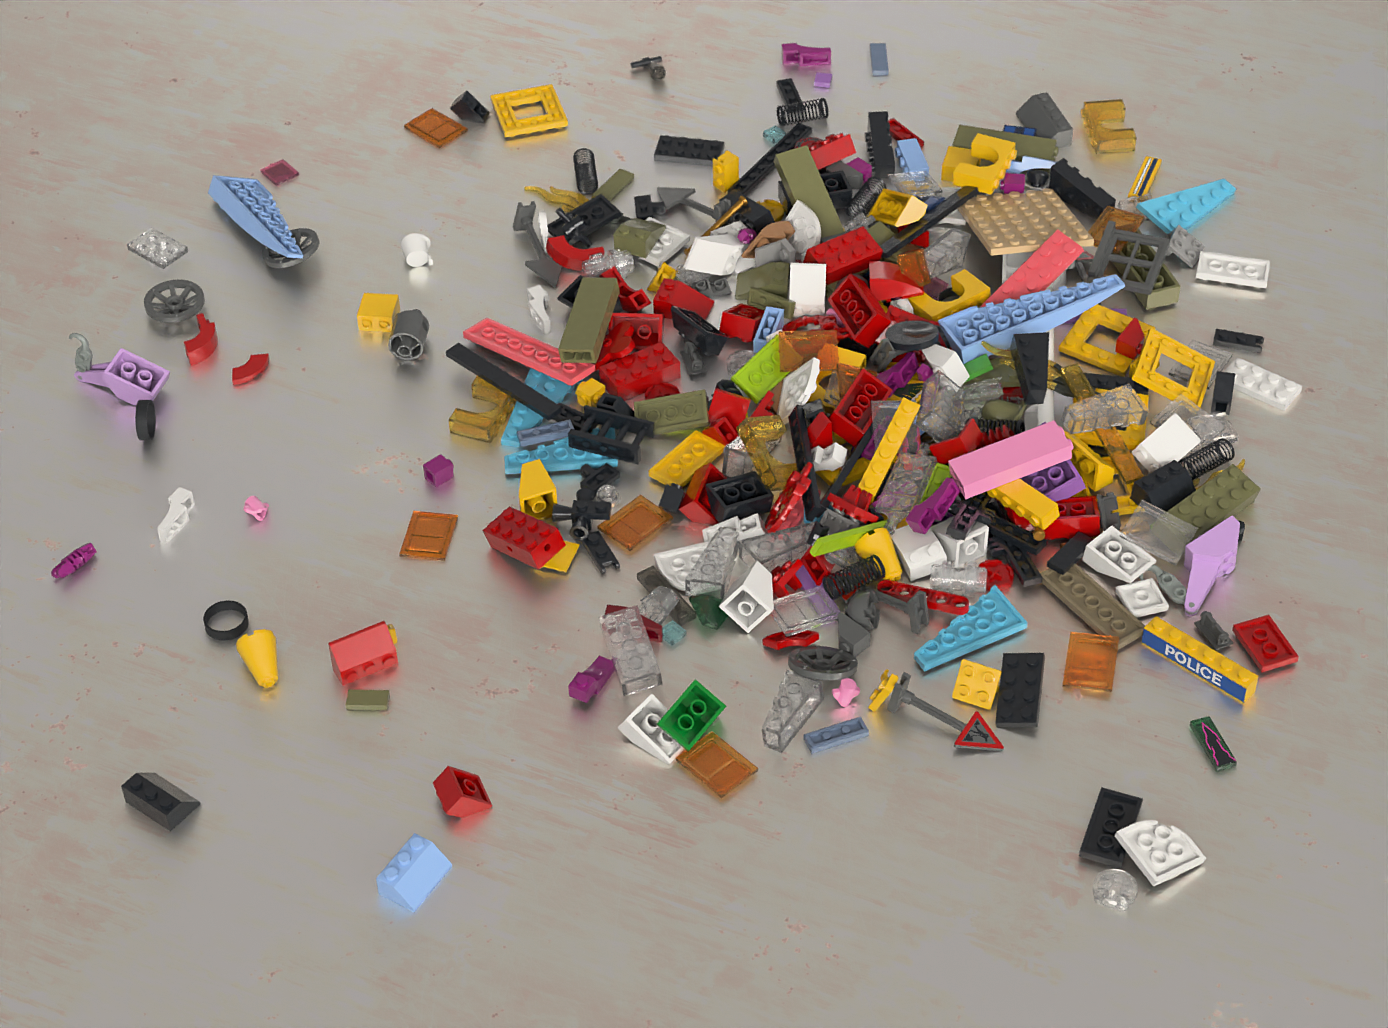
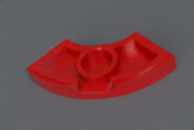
M269 353L250 355V359L244 365L232 368L233 385L251 381L254 379V376L260 372L262 373L268 366Z
M796 630V632L790 631L786 633L782 631L763 638L762 642L763 646L775 650L789 646L807 647L819 640V633L810 630Z

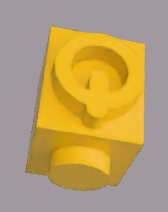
M593 378L586 382H581L575 392L578 403L581 406L596 407L598 401L605 393V385Z

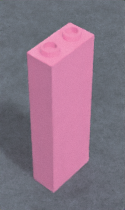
M1055 420L949 460V471L964 498L968 499L1071 459L1073 444L1070 439L1065 437L1063 428L1058 426Z

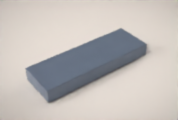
M870 43L872 75H888L886 43Z
M565 420L517 431L516 433L521 447L568 437V432L570 429H574L571 420Z
M860 716L804 734L803 739L811 754L867 737L869 736V730Z

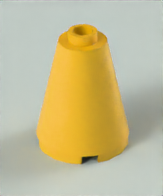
M886 528L874 529L875 533L863 535L855 544L857 555L862 559H866L873 554L877 555L885 568V577L882 579L896 582L900 580L903 571L889 531ZM873 557V560H874V561L876 562V564L878 565V567H879V569H880V572H881V575H882L881 568H880V566H879L877 560Z
M255 630L253 635L248 636L245 634L239 638L236 648L259 686L269 688L275 685L278 680L276 637L271 630Z

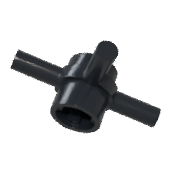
M558 208L555 212L566 223L562 228L568 237L577 242L581 240L587 248L591 247L593 243L583 233L589 227L580 214L576 216L572 214L567 215L561 208Z

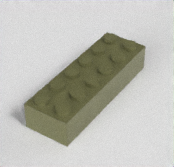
M1135 223L1116 227L1118 230L1142 234ZM1117 240L1112 254L1130 257L1135 243ZM1140 244L1135 259L1153 262L1156 252L1152 246ZM1112 261L1123 276L1127 264ZM1163 263L1151 295L1136 292L1134 294L1144 308L1148 310L1177 303L1181 286ZM1131 265L1126 280L1145 283L1150 269Z
M1232 464L1159 517L1151 533L1180 558L1185 554L1187 544L1233 515L1235 517L1251 505L1261 488Z

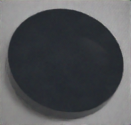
M913 320L892 325L887 329L885 336L896 350L918 351L936 344L939 340V330L932 323Z

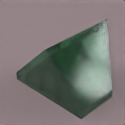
M690 596L689 601L702 626L718 630L729 617L719 607L722 599L713 596Z

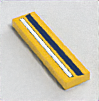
M1145 157L1130 189L1128 199L1139 202L1146 200L1161 166L1162 159Z

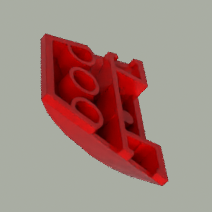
M869 261L870 290L877 301L886 300V302H891V298L900 297L901 299L924 295L923 277L918 271L890 262Z

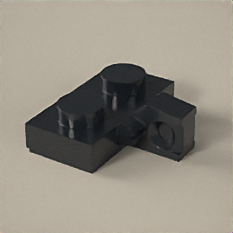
M651 195L634 197L636 218L646 220L648 217L654 219L653 215L666 213L664 201L651 202Z
M605 463L599 469H593L588 464H584L581 467V476L585 479L580 482V488H588L596 496L619 479L620 472L608 463Z

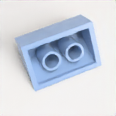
M414 833L377 876L378 893L415 912L451 869L452 864L432 841Z

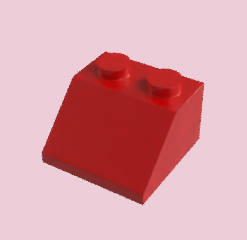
M447 766L433 782L436 794L443 805V810L450 816L463 818L490 809L493 806L479 775Z

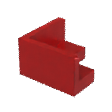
M972 418L969 419L959 436L931 444L929 449L937 463L946 464L949 460L973 452L984 436Z

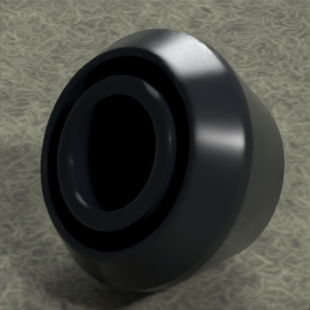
M1036 169L1027 171L1028 182L1031 183L1032 187L1040 188L1041 185L1046 184L1050 177L1048 172Z

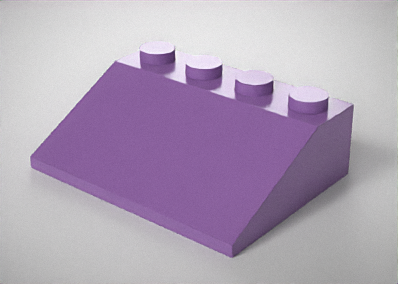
M1070 459L1019 478L1054 502L1069 498L1086 488L1080 474Z

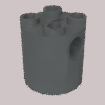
M406 310L396 314L388 347L390 352L399 359L414 360L423 353L430 325L420 310Z

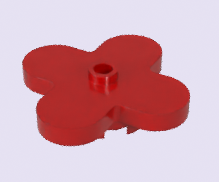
M629 321L617 324L605 335L597 363H592L595 365V371L599 370L600 366L625 357L632 352L635 343L630 336L634 332V327Z

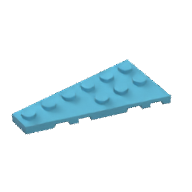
M1221 179L1140 202L1136 208L1168 235L1178 225L1188 230L1232 196L1237 189L1227 180Z
M530 368L524 384L557 404L559 402L562 403L564 397L568 392L571 393L576 385H567ZM516 401L502 435L501 445L520 447L516 432L540 426L544 417Z
M610 427L605 437L615 439V428ZM593 429L590 434L597 435L600 429ZM568 437L553 441L554 444L549 446L543 444L537 446V449L532 451L523 450L504 456L505 474L521 473L522 464L537 459L541 460L547 472L581 469L584 464H588L592 468H600L605 463L612 467H618L617 459L570 448Z
M994 585L991 587L990 592L986 595L983 594L979 598L977 603L969 606L968 613L958 615L950 622L946 629L943 628L939 631L938 636L920 647L914 653V659L925 672L1027 628L1028 623L998 587Z

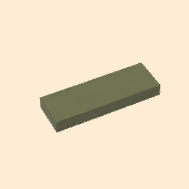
M619 169L592 194V199L602 194L611 201L634 179V173Z
M755 287L750 288L747 305L764 311L767 306L784 309V318L793 319L795 301Z

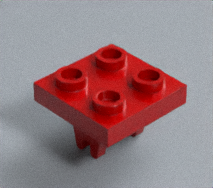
M853 484L842 498L831 492L827 497V500L833 502L832 507L845 512V514L865 524L868 521L876 523L879 518L868 512L873 495L871 493L867 494L865 490L861 492V488H856Z
M799 558L792 562L788 560L781 567L777 566L770 572L772 574L773 594L783 603L792 599L785 588L786 584L794 591L802 587L801 582L795 575L803 565Z

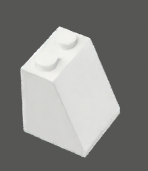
M1175 413L1131 453L1151 473L1173 460L1178 462L1201 442V439Z
M955 516L937 525H933L930 529L939 540L947 556V563L956 570L986 555L989 531L987 525L976 522L965 540H956L946 534L947 528Z
M758 561L733 582L719 605L747 633L774 609L772 574Z

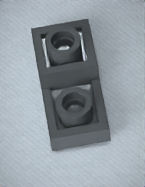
M726 277L711 283L706 278L692 284L693 289L708 298L732 293Z

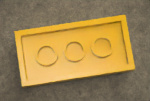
M695 430L648 470L649 476L664 485L668 484L671 486L672 483H675L683 488L691 481L697 469L710 462L712 463L725 451V445Z

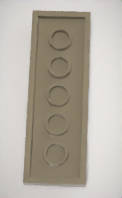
M1076 563L1064 575L1050 568L1040 573L1042 583L1116 651L1143 636L1145 625Z

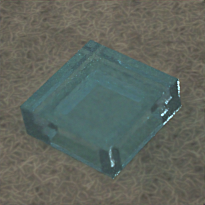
M776 125L763 131V137L773 144L780 141L786 135V132Z
M673 620L662 627L663 639L670 645H674L687 635V631Z

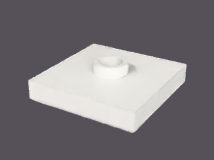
M1153 578L1116 586L1115 592L1123 606L1136 618L1168 610L1169 605Z

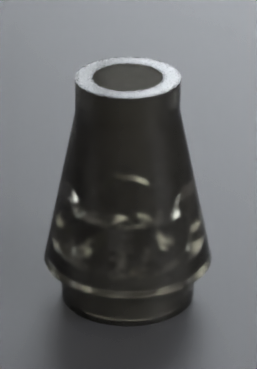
M653 61L649 62L647 68L654 80L664 79L666 75L665 68Z

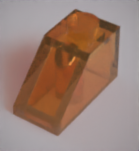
M923 248L906 251L897 255V264L902 274L920 287L931 283Z

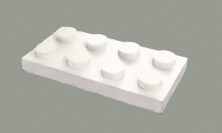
M1201 251L1196 278L1266 288L1271 261Z
M1238 357L1224 371L1236 373L1234 381L1235 390L1283 411L1302 390V385Z

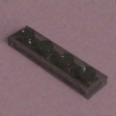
M654 566L637 573V580L679 626L697 618L696 612Z

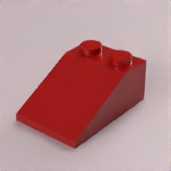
M664 278L653 299V313L663 314L664 318L672 319L671 307L676 306L695 311L707 320L714 306V301L681 281Z
M740 303L722 312L719 331L729 338L738 337L743 342H751L755 338L765 311Z

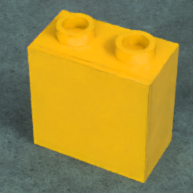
M949 146L942 164L941 180L953 182L954 170L959 162L980 166L981 158L971 156V149Z
M364 293L357 313L359 330L391 332L396 314L400 312L399 296L395 294Z

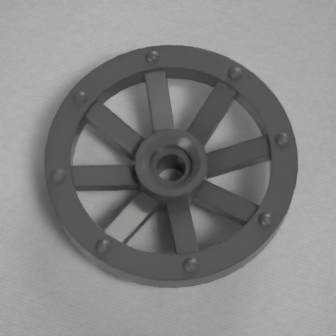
M308 228L290 230L292 233L291 237L295 238V244L299 246L303 258L285 257L265 246L262 252L265 263L272 268H287L305 261L319 247L320 241L316 232ZM301 237H307V238L300 244ZM271 253L278 255L270 257Z
M169 280L154 286L147 292L144 298V307L146 313L152 319L165 323H175L190 319L199 313L204 306L205 298L203 290L196 283L188 280ZM175 288H184V291L179 296L176 295ZM170 289L171 296L168 298L161 294V292ZM190 291H192V292H194V293L196 294V295H194V296H192V297L186 299V297L188 296V294L190 293ZM156 297L164 304L153 303L152 300ZM196 301V303L193 306H187ZM153 308H155V309H163V310H161V311L158 312V311L154 310Z
M819 645L807 646L793 650L788 657L789 668L795 673L808 678L840 680L853 676L857 671V659L842 649ZM816 655V659L811 660L808 656ZM823 656H830L832 658L830 660L823 659ZM839 660L844 661L843 663L835 665Z

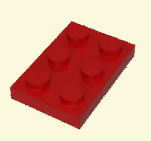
M1270 615L1233 625L1232 631L1261 673L1298 662V654Z

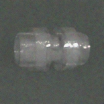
M620 248L608 250L606 257L602 253L590 255L589 260L582 263L583 275L587 278H600L599 275L615 266L622 278L625 279L628 273L634 271L635 267L630 251H621Z
M943 560L942 565L933 564L931 566L930 589L953 594V590L962 591V596L975 598V593L986 592L987 569L977 567V562L965 561L964 568H955V561Z

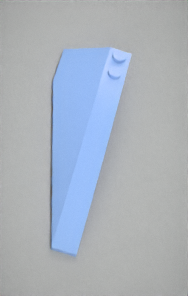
M213 175L208 194L242 229L260 243L285 257L303 258L299 246L295 244V238L291 237L292 233L288 230V225L283 215L279 214L280 209L276 207L275 200H272V194L257 179Z
M1115 274L1093 279L1092 283L1080 282L1076 283L1077 286L1070 288L1066 286L1058 287L1059 290L1050 292V289L1022 295L1017 300L1008 298L999 304L991 302L986 303V307H969L938 320V323L952 350L956 351L962 363L965 364L984 354H987L989 357L1010 348L1013 334L1046 332L1074 318L1124 288L1125 283Z

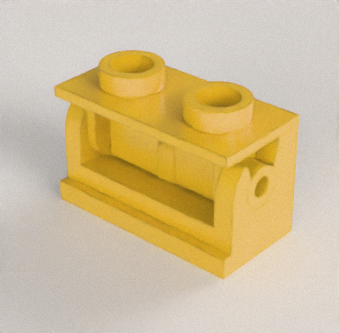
M728 150L720 155L718 160L713 158V186L725 193L739 180V157Z

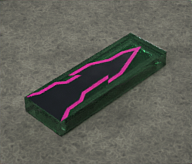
M1210 716L1190 721L1192 731L1216 771L1236 767V759Z

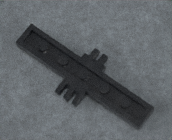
M983 492L966 499V501L955 499L949 510L954 511L956 516L949 524L946 534L956 540H965L976 522L989 525L996 516L995 511L986 508L992 497L987 492Z
M996 501L988 504L986 508L995 511L997 516L1007 520ZM995 535L992 538H988L987 548L993 557L1005 555L1023 587L1042 583V576L1027 551Z

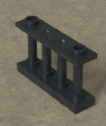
M585 405V423L580 431L570 429L568 432V442L570 448L638 465L641 461V448L639 445L645 436L654 438V422ZM593 423L603 425L597 435L587 433ZM610 427L620 430L615 439L605 437ZM627 432L637 434L632 444L622 442Z

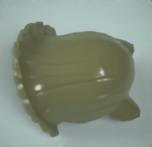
M1001 399L989 400L982 407L981 416L983 420L995 419L997 421L999 419L1001 421L1003 419L1005 422L1007 419L1009 422L1011 419L1013 422L1015 419L1018 421L1027 405H1025L1024 401L1016 404Z

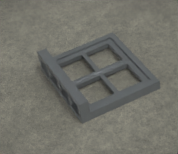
M1108 221L1089 268L1088 277H1106L1103 274L1109 261L1127 264L1121 279L1125 283V287L1121 290L1151 295L1169 249L1170 239L1116 229V222ZM1117 240L1135 243L1130 257L1112 254ZM1140 244L1158 247L1153 262L1135 259ZM1131 265L1150 269L1145 283L1126 280Z

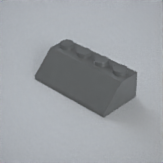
M1048 93L1032 95L1016 111V115L1024 127L1037 129L1036 137L1057 140L1056 147L1059 148L1072 145L1073 128Z

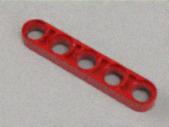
M882 580L877 584V591L906 603L920 590L926 593L928 609L955 615H964L969 612V600L964 596L892 580ZM883 588H890V590H887V591H883L882 589H883ZM909 592V594L901 595L900 593ZM946 600L944 603H938L937 601ZM957 604L965 605L963 607H956Z

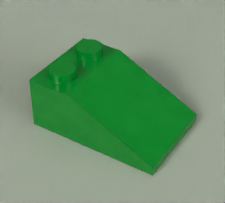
M695 679L656 725L685 750L689 751L726 708V705Z

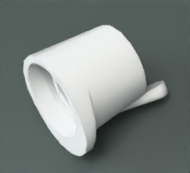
M413 233L402 239L401 248L408 265L420 267L428 262V266L433 265V260L428 254L430 239L427 235Z

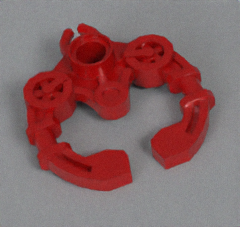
M806 315L790 321L782 328L787 337L792 336L797 328L807 326V324L820 325V329L809 330L806 333L807 340L810 342L809 345L804 344L803 347L792 345L795 352L802 355L818 354L819 350L823 349L825 343L834 346L840 342V339L851 336L846 328L838 326L834 315H815L813 317Z
M808 462L800 473L794 470L790 474L783 491L780 492L779 497L773 503L772 509L764 523L766 531L771 535L787 520L791 510L794 509V505L810 486L811 479L807 478L813 466L811 462ZM782 505H785V507L783 508L782 512L779 513V514H778V517L776 518V515H777L778 511L780 512V510H781V506H782Z

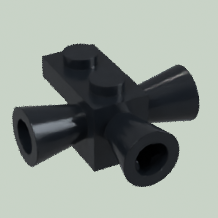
M581 488L576 492L577 500H573L572 508L553 504L552 519L553 522L572 520V527L569 531L570 536L575 540H584L589 535L588 531L592 529L593 519L610 520L612 502L593 501L595 498L594 492L588 488Z

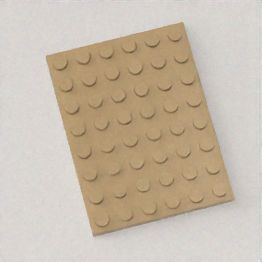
M1045 188L1042 191L1027 190L1024 193L1013 191L1009 194L994 193L989 196L980 194L957 208L991 256L1034 252L1057 229L1081 247L1094 246L1093 237L1054 190Z

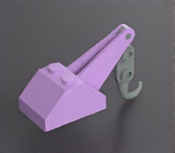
M79 333L69 335V339L74 337L82 343L76 351L75 365L77 371L74 377L80 382L109 387L117 398L132 405H137L139 400L153 401L169 379L170 371L123 348L118 351L111 362L92 365L93 355L89 348L88 340Z
M1232 515L1186 545L1184 567L1190 571L1187 589L1173 574L1161 570L1157 565H1152L1146 570L1152 571L1156 575L1160 588L1175 603L1184 605V612L1187 615L1194 616L1198 613L1217 577L1229 574L1235 569L1240 522ZM1143 573L1139 576L1141 581L1145 580Z

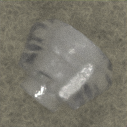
M612 485L601 486L595 496V501L612 502V508L616 507L621 500L620 494Z

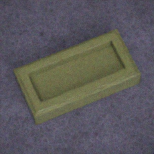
M348 689L346 709L387 710L390 697L389 690Z

